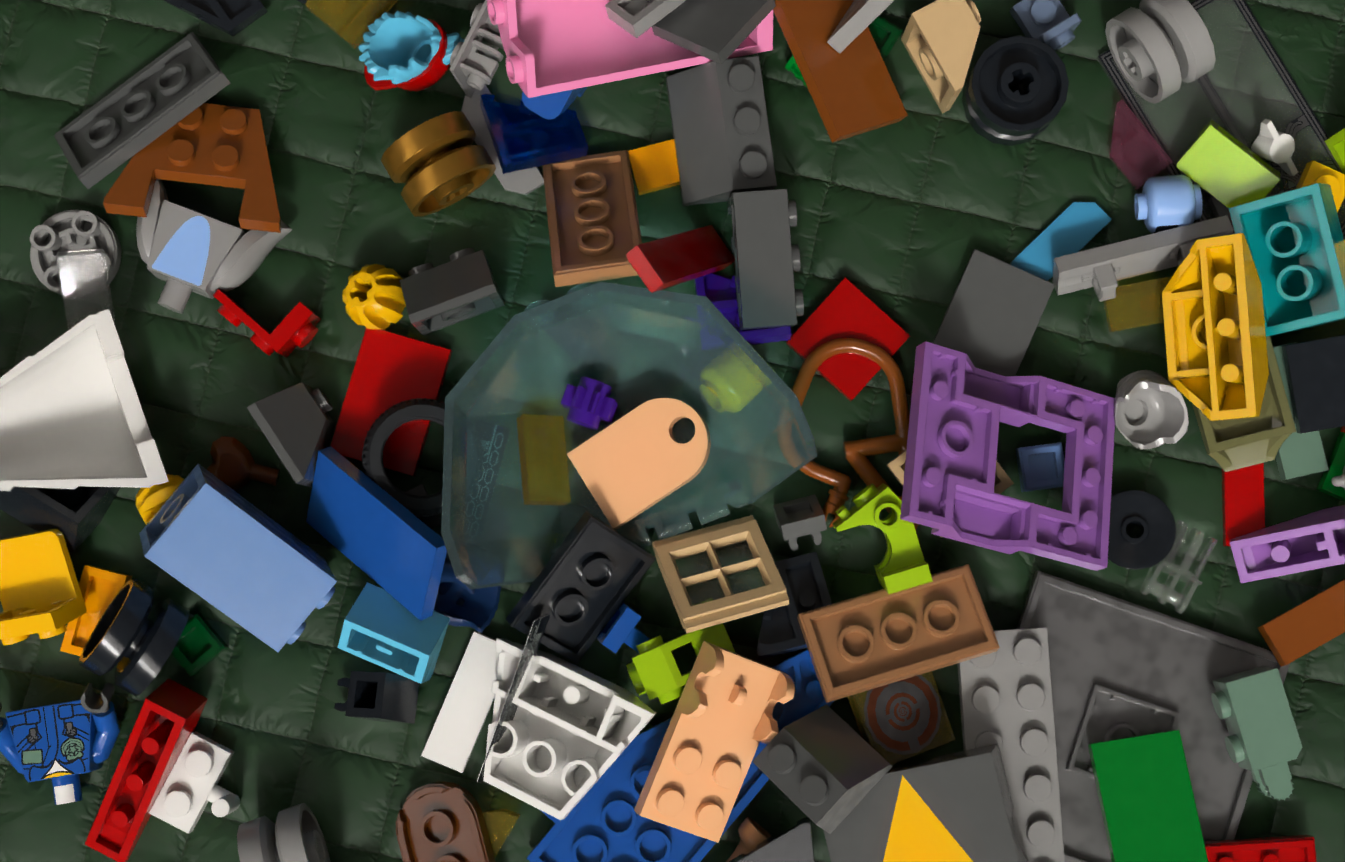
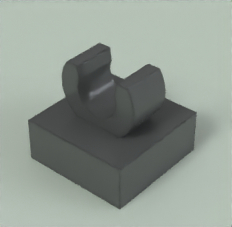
M815 494L773 505L776 522L784 541H788L793 551L798 550L797 538L811 534L815 545L821 544V531L827 530L825 515Z

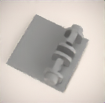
M487 0L475 7L470 19L471 29L464 42H459L455 46L450 58L451 67L449 70L469 98L472 97L476 89L482 90L485 84L490 85L499 67L497 61L501 62L504 58L498 51L499 48L503 50L504 48L498 25H493L490 21Z

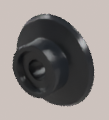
M1129 490L1112 496L1108 559L1118 566L1135 570L1149 568L1161 562L1171 551L1176 538V524L1170 509L1158 497L1144 491ZM1130 524L1137 525L1141 529V537L1136 539L1129 537L1126 533V526Z

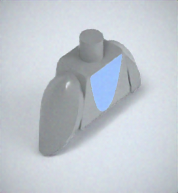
M156 179L147 218L137 217L136 237L141 259L147 264V269L156 278L166 282L157 303L169 310L182 314L191 292L213 299V294L217 289L226 293L242 285L260 267L277 243L289 234L292 229L281 220V233L250 230L245 233L240 228L169 202L162 180Z

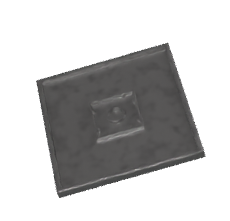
M1035 571L1016 629L1047 628L1065 862H1112L1088 745L1174 730L1180 731L1203 840H1234L1253 777L1250 770L1239 767L1238 762L1234 763L1228 754L1225 745V737L1229 736L1225 720L1220 719L1216 714L1212 703L1211 695L1216 692L1213 680L1260 666L1278 668L1282 683L1284 684L1290 663L1280 667L1273 653L1267 649L1047 573Z

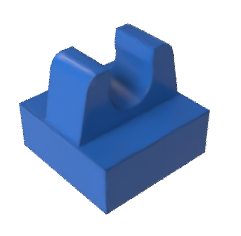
M624 602L597 636L598 641L615 654L623 643L638 652L636 645L650 640V638L635 627L642 616Z

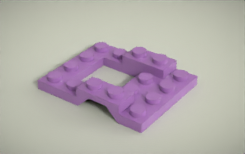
M927 341L916 346L900 519L931 527V534L1006 554L1022 551L1095 571L1107 568L1115 434L1113 416L1115 398L1043 376H1002L974 367L967 353ZM999 422L1016 427L1032 423L1066 433L1062 511L994 493Z

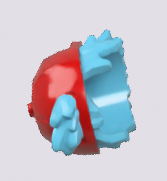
M398 10L394 15L384 12L381 17L375 19L374 23L368 25L370 31L363 34L364 43L359 46V50L362 53L359 56V61L364 62L366 82L374 90H387L398 87L403 90L420 91L432 86L446 74L450 67V58L455 46L459 42H464L465 39H462L457 32L447 34L437 22L420 15L414 16L410 12L403 13Z

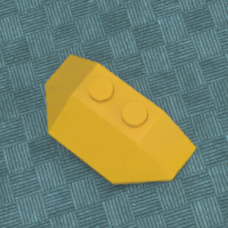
M1243 233L1198 239L1194 242L1189 250L1190 253L1179 265L1162 291L1168 381L1199 408L1210 421L1259 417L1269 376L1262 284Z

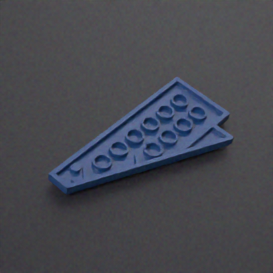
M808 649L772 666L788 674L795 686L793 699L785 704L778 702L773 709L772 716L778 723L779 732L783 727L826 704L830 707L834 702L826 703ZM672 717L639 733L564 820H559L543 812L555 824L526 859L530 862H701L717 842L641 817L634 811ZM759 743L753 760L768 744ZM751 762L722 835L769 780L753 762Z

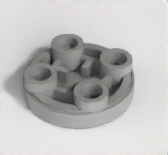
M66 210L48 218L42 225L36 226L30 234V259L34 273L44 286L60 295L71 298H83L97 294L112 282L119 270L121 245L117 234L106 221L89 211Z

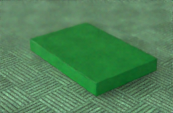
M1179 730L1088 745L1112 862H1208Z

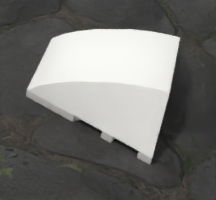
M497 638L495 652L499 653L497 676L496 680H493L492 693L495 694L493 719L492 723L488 725L486 754L525 647L503 638ZM538 650L536 655H532L512 700V703L518 705L513 720L503 721L501 726H506L507 729L499 742L492 745L485 761L483 781L559 820H564L654 717L656 712L632 692L553 654Z

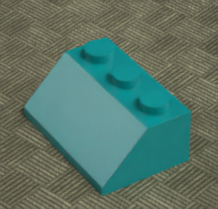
M1316 183L1229 208L1235 234L1243 233L1245 235L1262 284L1266 337L1345 319V242L1329 184Z

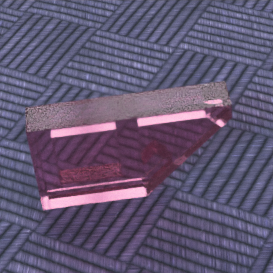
M1120 100L1115 108L1109 158L1137 191L1145 184L1148 178L1155 177L1173 161L1127 104Z

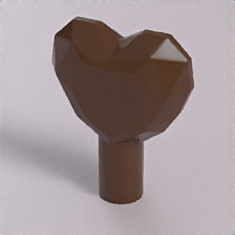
M222 436L212 443L210 453L213 463L206 470L233 490L242 488L251 480L273 486L277 485L280 469L256 464L248 448L236 438Z

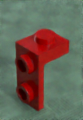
M217 289L213 294L222 304L217 311L236 327L242 322L254 332L250 340L268 356H271L276 351L287 358L297 346L300 348L306 346L318 332L316 325L321 318L301 302L291 310L271 333L228 294L220 289Z

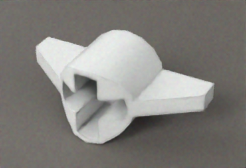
M1263 120L1260 125V134L1253 142L1251 150L1259 157L1277 163L1288 175L1294 177L1298 173L1291 159L1295 150L1294 138L1289 134L1277 131L1271 120Z

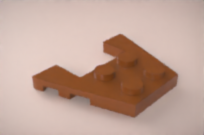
M203 103L136 153L103 201L106 213L147 218L156 179L245 189L239 214L240 228L281 233L280 214L260 109Z

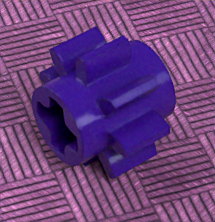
M581 377L577 387L567 384L560 402L564 408L569 409L566 419L594 430H598L601 420L611 423L618 405L615 399L609 397L612 387L588 377Z

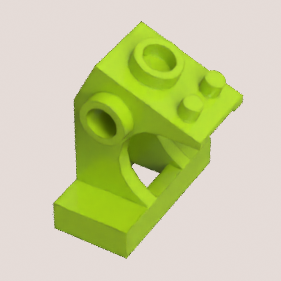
M872 483L853 497L854 507L848 510L842 505L835 511L840 517L832 523L837 532L862 525H871L882 530L886 538L887 550L880 564L874 565L879 583L888 594L933 581L929 566L922 554L914 523L900 519L902 501L887 485L883 483L876 488ZM890 507L889 515L884 519H879L881 510Z
M710 598V599H708V600H705V601H703V602L697 603V604H695V605H698V604H701V603H705V602H708V601H712L713 599ZM723 623L685 633L665 643L661 635L636 645L639 653L633 655V662L626 666L637 694L640 696L647 693L649 700L658 697L661 704L681 697L684 690L683 686L686 685L691 671L681 675L671 651L691 642L697 656L703 641L735 653Z

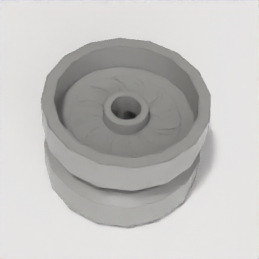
M1188 0L1140 1L1139 9L1130 7L1106 23L1107 43L1116 65L1134 91L1148 102L1156 104L1180 90L1181 82L1190 83L1214 68L1216 58L1213 42L1207 27Z
M305 803L278 812L276 824L268 817L262 816L239 825L237 844L240 862H331L318 821L310 807Z

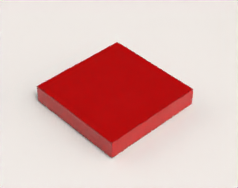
M845 277L791 336V340H788L786 344L805 360L815 348L827 341L845 337L858 338L881 347L892 357L910 335ZM840 353L825 360L816 371L851 402L881 367L864 356L855 353Z

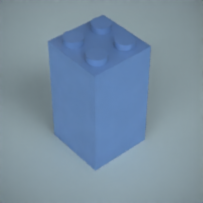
M200 464L195 466L139 533L143 553L147 559L276 652H279L286 643L290 645L300 637L306 626V622H304L315 608H323L335 592L334 585L337 580L322 556Z

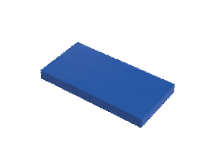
M330 446L318 450L306 522L420 621L433 616L449 543Z

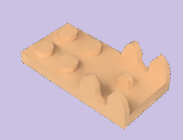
M703 641L634 811L641 817L719 843L759 743L768 744L779 733L778 723L773 719L772 713L778 702L785 704L793 699L795 686L792 678L781 670Z

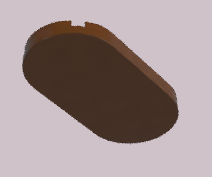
M437 781L415 789L406 798L407 801L404 803L402 810H399L396 820V835L403 862H495L480 805L465 788L455 783Z

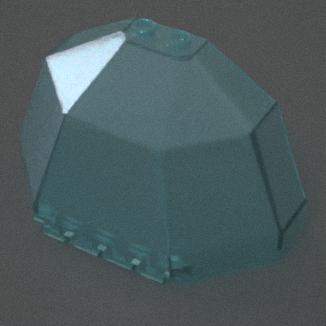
M598 282L593 285L591 283H583L574 286L567 292V295L552 301L539 300L529 304L524 309V312L518 313L511 318L445 397L441 534L456 578L471 590L533 582L586 511L611 526L567 456V453L639 405L655 398L680 400L692 406L701 414L710 433V454L704 468L694 479L615 530L640 546L646 547L652 545L648 529L655 527L659 540L693 529L688 515L692 512H697L700 523L703 525L729 515L730 511L727 504L735 508H741L755 502L817 457L815 440L798 397L706 296L663 290L652 293L648 288ZM581 377H588L611 386L612 390L609 397L615 399V402L618 403L612 422L601 420L598 430L586 428L567 420L566 417L569 409L564 408L560 404L566 385L570 384L577 387ZM682 418L674 424L672 429L674 439L678 443H687L694 437L695 425L692 420Z

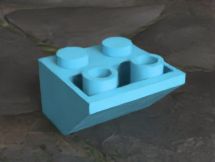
M367 582L344 619L337 648L422 684L430 680L433 675L450 618L434 610L433 616L420 621L384 589Z

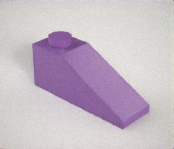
M1345 505L1322 509L1230 539V546L1240 582H1252L1345 564Z

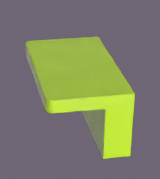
M1212 119L1200 131L1198 139L1177 162V168L1228 209L1265 198L1281 180L1279 171Z

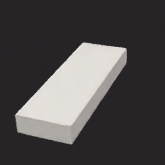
M476 631L473 632L421 755L460 773H463L494 701L495 694L492 693L493 680H496L499 653L495 652V639Z

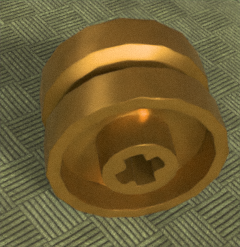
M453 111L425 121L397 139L383 153L381 162L393 182L406 183L401 196L414 217L438 212L460 201L481 187L496 170L495 164L484 146L471 145L476 137V133L464 112Z

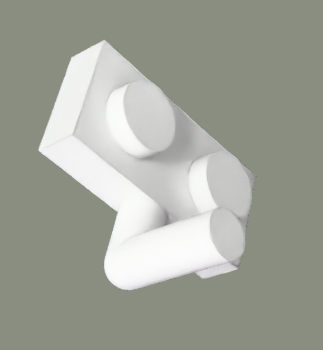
M196 731L192 732L149 814L189 834L193 832L208 802L213 803L211 810L216 817H224L236 811L240 806L239 797L217 785L234 751Z

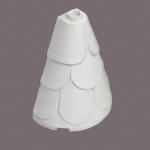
M109 309L87 316L37 354L26 357L0 378V491L11 492L14 487L76 489L78 486L150 488L153 485L169 482L155 440L152 439Z

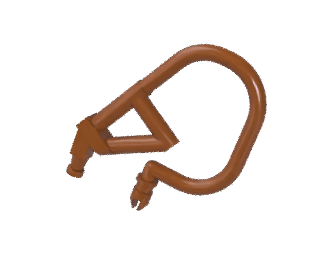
M845 337L827 341L808 355L799 370L780 422L781 443L793 465L804 474L834 486L833 490L829 489L828 493L830 495L822 509L825 520H827L828 513L834 515L828 527H833L832 523L840 518L835 511L842 505H845V502L850 498L847 494L852 483L851 478L846 474L809 459L800 449L795 434L796 420L814 374L825 360L840 353H855L876 362L883 369L889 381L896 434L843 442L846 460L867 486L873 483L876 488L884 483L891 489L866 456L898 452L900 455L907 449L910 416L902 372L896 361L884 349L858 338ZM886 507L885 510L890 513V507ZM914 523L915 530L918 527V524Z

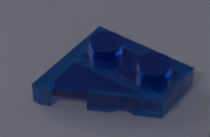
M480 95V107L503 174L587 156L588 145L575 110L567 109L560 116L548 120L529 110L522 100L520 106L495 102V95Z

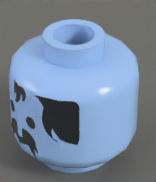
M1185 175L1148 178L1143 186L1142 193L1135 194L1134 196L1136 220H1144L1147 230L1151 233L1193 224L1195 220L1200 219L1202 216L1200 186L1198 184L1193 185L1190 178Z

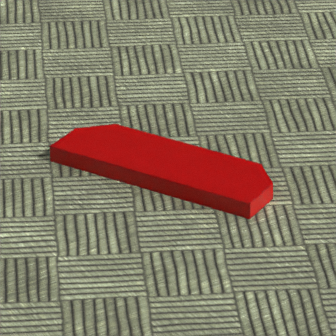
M1264 463L1229 472H1224L1222 469L1223 546H1230V539L1265 528Z

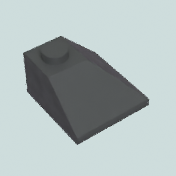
M301 382L254 402L247 409L296 484L312 487L318 450L330 446L334 421L328 412L333 409V406L319 387L313 390L309 385Z

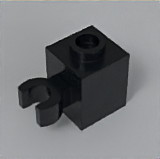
M351 671L350 678L338 680L337 685L348 687V699L345 703H335L334 709L346 712L345 716L380 722L415 724L420 683L397 674Z

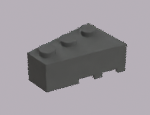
M787 189L732 193L727 201L728 215L732 217L733 237H731V248L735 257V287L740 330L797 325V316L804 315V301L802 289L794 288L793 271H800L799 245H791L790 227L797 226L795 199L788 200Z

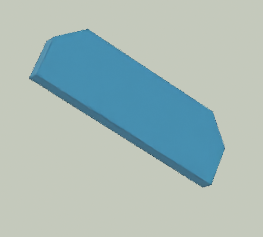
M1073 202L1010 265L1048 281L1053 277L1054 258L1079 252L1112 219L1095 202Z

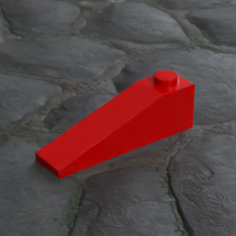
M168 678L145 699L84 845L117 862L128 861L151 816L149 812L190 734L194 732L208 698Z

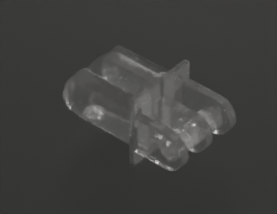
M1178 519L1176 522V538L1171 551L1162 561L1150 568L1140 592L1144 595L1150 592L1158 596V602L1161 604L1169 602L1175 605V611L1181 614L1187 608L1198 585H1202L1203 582L1198 579L1218 540L1208 536L1203 541L1204 533L1196 528H1192L1186 534L1188 524ZM1161 571L1169 574L1164 585L1156 581ZM1178 580L1186 583L1181 594L1174 590Z

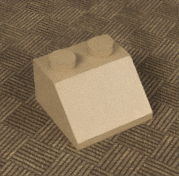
M936 0L913 12L901 38L942 114L951 109L964 86L981 28L979 25L981 22L980 13L972 0Z

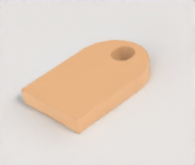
M655 398L639 405L567 453V456L612 528L618 529L694 479L704 468L708 460L711 439L705 420L692 406L673 398ZM682 418H689L695 425L694 437L687 443H678L672 434L674 424Z

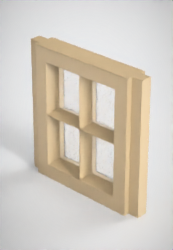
M753 515L652 542L656 561L686 633L789 605L790 599L786 593V587Z

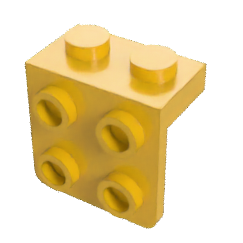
M58 529L0 539V601L3 612L0 613V640L3 645L21 642L29 638L30 634L38 633L40 639L57 636L67 631V623L87 612L63 533Z

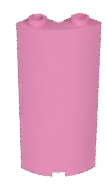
M487 0L490 21L493 25H498L506 54V72L509 81L512 84L518 83L528 98L712 62V60L655 36L652 27L638 38H635L609 19L605 5L611 0ZM773 10L727 59L773 50Z

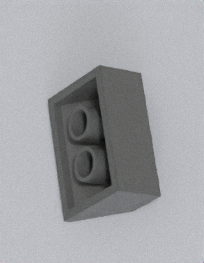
M759 56L726 59L722 65L712 61L666 77L682 205L727 202L732 193L774 190L777 182Z

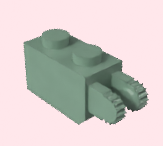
M1260 666L1213 680L1216 692L1211 695L1212 703L1218 717L1225 720L1229 736L1225 737V745L1231 760L1234 763L1238 762L1239 767L1251 771L1253 780L1257 783L1255 787L1258 788V792H1261L1262 795H1267V797L1278 801L1290 798V794H1293L1292 790L1294 788L1292 785L1294 783L1291 782L1292 776L1287 761L1297 759L1303 747L1278 668Z

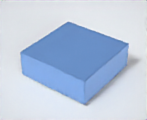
M1062 442L1016 448L1021 492L1063 487L1065 461Z

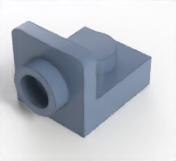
M1022 0L1010 10V14L1026 37L1042 41L1053 48L1055 52L1075 39L1076 36L1073 32L1082 21L1077 13L1070 17L1060 0Z

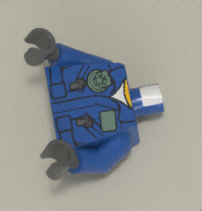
M88 683L81 696V700L6 712V719L0 717V752L18 773L24 774L27 782L51 779L55 805L83 800L79 774L101 769L103 762L109 758L121 731L114 704L110 701L115 692L114 685L106 683L101 695H98L93 691L92 683ZM0 702V714H1L2 704H1V702Z

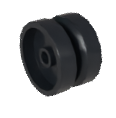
M1014 36L997 41L984 50L964 84L962 104L966 119L977 134L992 143L1013 146L1030 142L1046 130L1066 102L1069 80L1065 64L1053 48L1036 38Z
M135 578L128 580L111 601L92 631L79 658V665L98 676L111 671L117 665L115 685L134 696L140 695L160 672L175 648L187 624L190 614L189 609L170 598L157 603L152 608L154 603L153 588Z

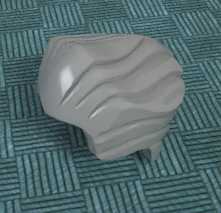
M1140 370L1125 376L1118 382L1114 403V422L1120 433L1134 447L1152 449L1165 443L1175 444L1184 436L1189 425L1186 404L1180 391L1162 375L1151 370Z

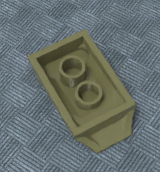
M1270 336L1266 337L1269 376L1259 417L1210 421L1192 403L1206 452L1221 466L1224 472L1275 460L1283 442L1292 433L1296 432Z

